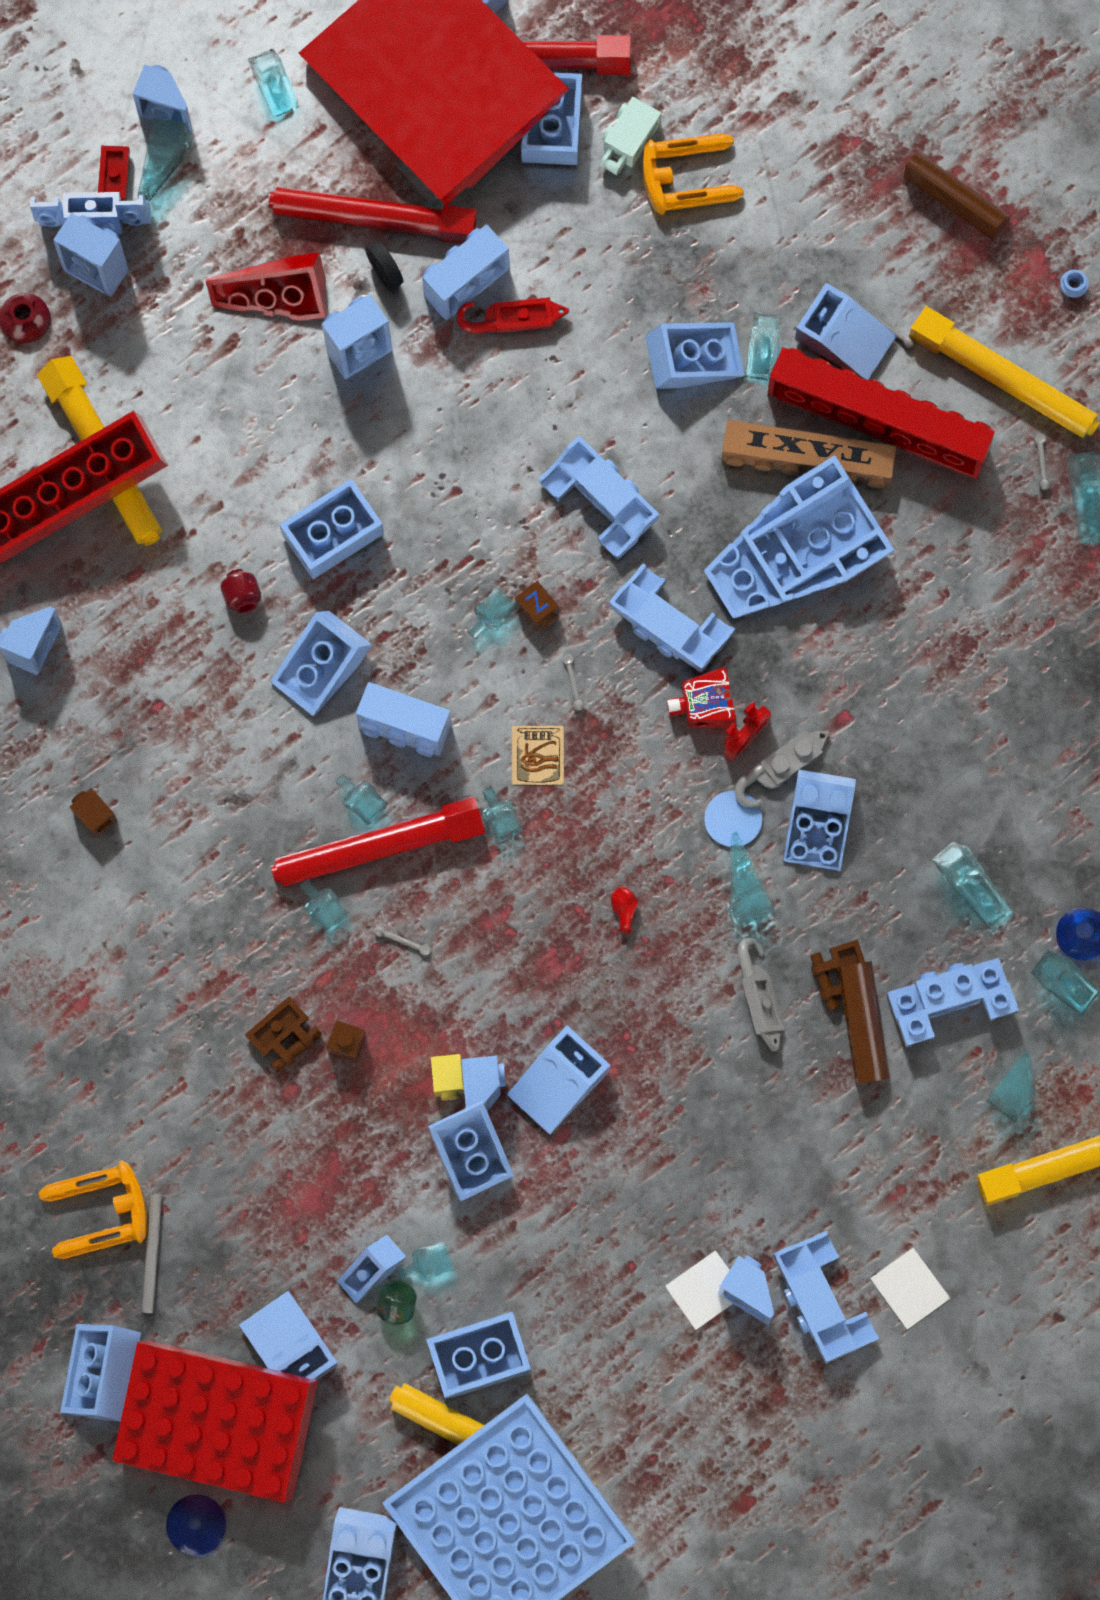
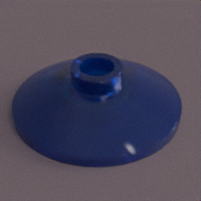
M199 1494L189 1495L177 1501L170 1509L166 1520L167 1535L171 1543L179 1551L193 1556L204 1555L213 1551L223 1540L227 1525L226 1517L221 1506L212 1498ZM199 1519L201 1526L197 1530H192L190 1528L191 1520Z

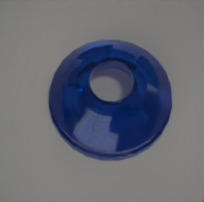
M1079 907L1068 911L1061 917L1056 927V940L1064 954L1070 958L1083 961L1091 960L1100 955V913L1091 908ZM1082 922L1090 924L1093 928L1092 936L1089 938L1079 937L1076 933V926Z

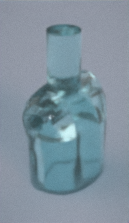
M495 588L474 609V613L479 620L468 630V633L477 639L487 627L493 631H498L518 606L500 589Z
M344 774L336 781L347 792L343 800L345 807L359 816L367 825L373 822L386 809L388 803L376 792L369 782L362 781L355 785Z
M493 787L485 789L483 794L489 807L483 811L482 816L491 830L495 841L501 842L522 832L524 829L517 817L512 802L510 800L500 802Z
M309 880L300 885V889L310 899L305 906V910L326 932L334 929L349 915L350 912L341 904L330 888L319 892Z
M444 1241L413 1251L411 1255L412 1263L396 1269L400 1280L417 1274L420 1281L424 1283L454 1271Z

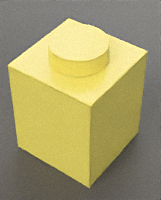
M460 1054L431 1057L435 1097L441 1096V1100L445 1101L458 1099V1095L464 1094Z

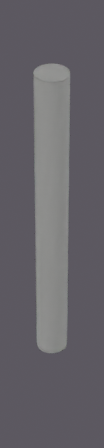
M158 1194L150 1195L142 1314H153L162 1204V1195Z

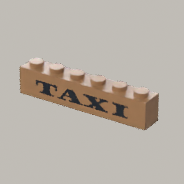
M727 419L721 461H726L731 466L740 467L746 464L753 465L761 471L778 469L783 470V473L788 475H799L800 473L806 474L835 455L853 484L856 482L866 483L871 488L882 489L884 486L890 487L897 446Z

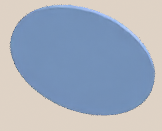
M726 791L715 796L708 804L704 816L705 827L709 835L719 844L727 847H740L748 844L758 835L762 826V812L759 806L749 808L739 803L735 796V791ZM744 793L748 800L755 801L750 795Z

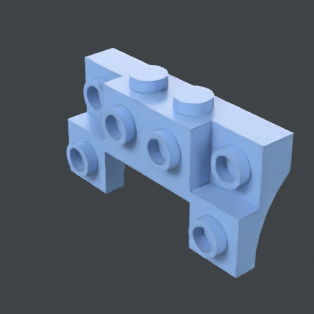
M119 192L63 193L62 204L59 197H55L53 203H37L35 197H31L30 200L34 221H38L39 226L53 228L63 225L71 212L79 217L85 215L95 222V226L102 230L108 228L116 234L123 233V224L132 226L151 224V205L149 200L144 199L143 195H139V201H121Z
M578 436L566 447L555 463L538 479V482L557 501L561 500L572 488L576 487L612 523L598 537V541L618 560L659 519V513L637 493L639 489L630 479L624 480L618 474L619 470L611 460L607 459L605 461L589 444Z
M642 564L635 574L609 601V608L632 623L633 632L644 641L650 639L657 644L656 648L667 657L672 655L676 659L681 658L702 673L716 653L718 654L735 633V628L729 627L719 620L714 613H711L699 628L697 623L657 596V593L666 583V579L660 578L646 568L645 564Z
M999 958L974 966L972 964L964 966L963 963H957L947 967V972L936 975L935 971L928 972L919 976V981H916L913 985L887 992L886 997L902 1034L905 1046L909 1047L912 1044L935 1038L929 1021L930 1018L981 1003V1001L985 1006L990 1021L1011 1013H1018L1017 1003L1010 983H1007Z
M827 1231L773 1254L786 1282L787 1289L783 1290L785 1297L791 1307L796 1305L801 1315L797 1317L799 1326L804 1334L809 1332L811 1338L814 1339L825 1364L879 1340L867 1312L849 1320L845 1319L821 1270V1267L840 1258L833 1247Z

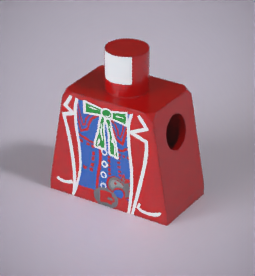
M726 667L682 682L681 690L683 697L667 699L669 716L686 714L688 727L729 728L732 723L736 724Z

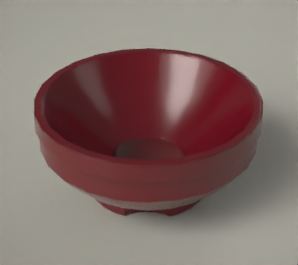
M19 293L13 295L4 302L0 310V326L3 333L10 340L17 343L28 344L41 339L48 331L51 323L49 308L40 297L34 294ZM18 307H29L31 309L30 316L24 320L17 319L15 311Z

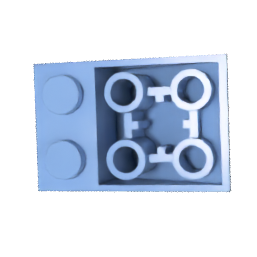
M825 283L796 327L795 333L796 341L843 369L854 371L858 377L869 380L896 338L893 332L851 297Z
M805 770L798 771L783 861L841 871L856 779Z
M566 1026L543 1050L509 1091L507 1096L551 1135L610 1072V1064L569 1026Z
M289 1291L239 1324L268 1369L318 1380L339 1365Z
M339 1507L333 1526L322 1600L385 1599L397 1531V1523L391 1516Z

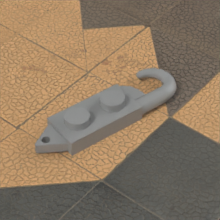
M805 730L761 761L759 765L737 781L735 796L738 802L749 808L762 805L763 800L761 799L756 801L748 800L744 794L745 789L756 780L761 785L770 789L782 785L796 775L799 770H803L823 755L822 748L829 731L807 732Z
M745 938L739 943L737 949L743 974L742 983L756 1035H761L773 1052L779 1049L780 1034L784 1031L770 975L766 974L765 970L761 967L752 965L748 951L749 946H751L762 957L764 956L763 949L755 939Z

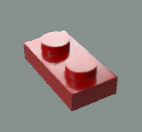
M101 145L98 193L119 192L121 201H127L130 161L129 146Z

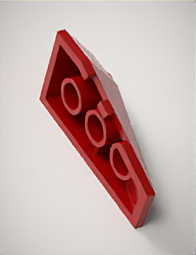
M319 252L290 256L206 278L205 280L210 301L214 307L243 312L246 310L264 312V315L272 317L274 314L288 316L290 320L296 321L326 318L327 316L326 277Z

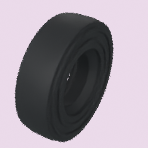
M374 241L365 248L370 264L389 290L397 288L404 282L395 260L380 241Z

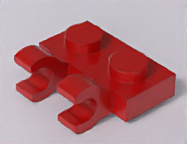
M751 702L744 710L746 717L743 723L745 725L739 731L736 728L737 725L732 723L725 731L727 738L724 741L726 745L724 755L732 762L770 721L771 712L763 705L758 710L756 704Z

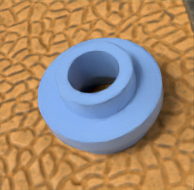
M1079 270L1067 271L1063 274L1060 281L1062 292L1072 298L1085 294L1089 285L1087 276ZM1075 281L1079 284V287L1072 288L1069 283Z

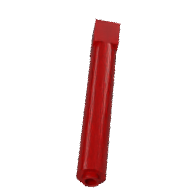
M597 35V41H522L549 69H597V75H630V35Z
M277 187L276 191L270 192L269 208L273 209L274 215L436 236L442 242L463 244L467 241V236L476 229L477 223L476 209L443 205V208L440 209Z
M472 797L441 806L442 811L276 858L274 859L276 865L271 866L275 883L281 882L282 887L447 839H451L453 843L485 834L476 799Z

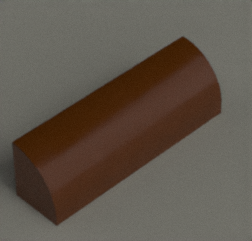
M917 152L906 163L903 176L906 180L994 241L1010 221L1011 216L921 152Z
M872 961L837 966L855 1083L860 1084L888 1079L890 1074Z

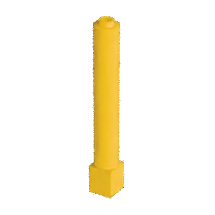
M928 306L924 307L910 329L909 338L937 355L939 352L943 353L1084 439L1086 435L1093 436L1100 424L1096 420L1098 417L1097 413L956 329L953 321Z
M67 356L51 359L40 370L37 377L51 402H59L79 440L82 441L105 426L83 389L87 382L73 357ZM137 484L112 498L137 544L149 546L160 539L159 535L162 532V528Z
M1100 1135L1013 1165L1010 1163L978 1174L975 1180L985 1207L1019 1196L1020 1193L1100 1167Z
M406 1383L402 1387L396 1385L388 1402L392 1403V1411L456 1445L461 1444L485 1426Z

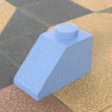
M385 1235L368 1246L337 1282L354 1302L358 1303L385 1280L406 1256L390 1237Z

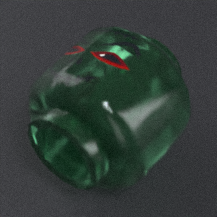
M393 1280L384 1284L378 1294L376 1306L378 1316L390 1325L408 1323L415 1313L416 1291L407 1282L402 1280Z

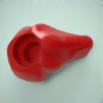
M619 887L610 895L613 911L619 916V931L630 934L638 899L627 887Z

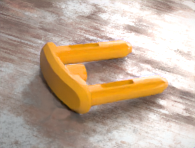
M721 133L654 142L652 138L649 139L644 147L642 172L646 193L653 209L657 213L665 215L667 210L734 202L741 198L744 191L736 185L664 194L660 185L673 183L671 167L657 168L656 165L657 159L726 150L734 144L733 137Z
M121 1160L116 1167L48 1184L39 1191V1198L42 1201L48 1202L120 1183L125 1185L127 1194L113 1197V1203L117 1215L131 1211V1223L59 1242L52 1248V1255L55 1258L66 1259L134 1240L138 1241L139 1244L144 1241L148 1232L146 1200L139 1180L128 1163ZM107 1177L106 1180L79 1187L81 1183ZM121 1233L120 1237L92 1244L94 1240Z

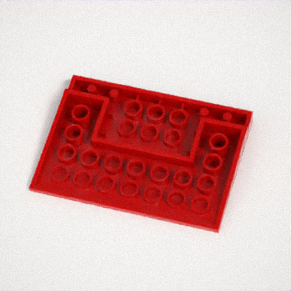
M358 0L298 52L446 206L466 187L471 189L570 90L482 0Z

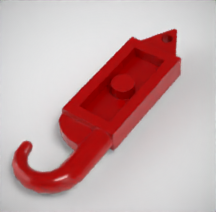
M550 297L495 302L487 308L485 321L468 322L465 320L464 313L468 308L474 306V302L470 301L459 307L456 320L462 330L474 334L553 328L555 322L569 313V308L550 301Z

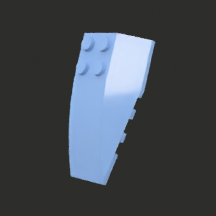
M834 455L786 485L780 492V495L771 504L769 503L750 525L748 524L741 532L742 534L732 544L730 543L704 572L732 618L736 619L847 582L895 550L839 460Z

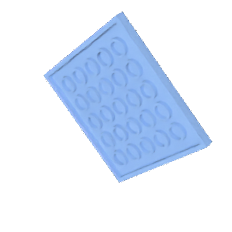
M528 1393L382 1503L452 1600H560L636 1543L633 1535Z

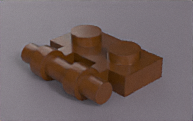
M858 939L830 948L829 952L832 960L824 962L821 952L810 955L813 967H811L813 976L818 978L822 990L819 993L822 1001H826L829 1011L840 1008L836 997L841 995L840 985L832 986L828 972L836 970L838 975L837 966L865 962Z
M289 996L250 1029L245 1036L264 1058L275 1051L279 1057L271 1063V1066L278 1073L286 1065L290 1067L295 1062L294 1059L306 1048L308 1050L315 1045L314 1041L322 1033L316 1026L307 1033L302 1029L301 1026L309 1018ZM294 1033L299 1040L286 1050L281 1044Z

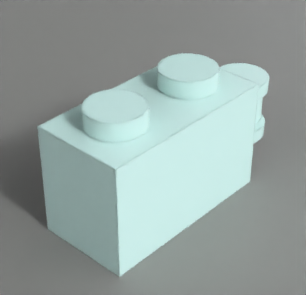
M632 97L628 104L624 103L620 107L616 116L618 120L614 126H608L602 137L605 155L600 162V167L612 172L616 176L621 172L625 164L633 168L644 151L645 143L653 137L661 124V112L635 97ZM614 157L615 159H617V160H619V161H618V162H615V161L611 160V158Z

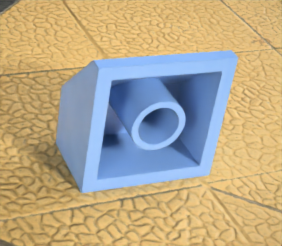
M144 64L133 91L138 116L190 133L192 125L188 108L172 74L162 66L153 65L152 67Z
M47 607L12 620L9 627L2 630L0 634V649L8 663L33 674H39L62 627L56 609Z
M497 1056L461 1059L466 1108L483 1101L488 1111L501 1096L500 1087L506 1086L504 1063L498 1064Z
M738 1256L721 1283L718 1294L769 1326L774 1311L765 1272L760 1269L762 1265L749 1256H746L745 1259Z

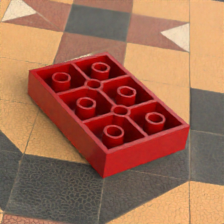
M150 1340L137 1342L112 1461L282 1503L288 1502L294 1498L318 1380Z

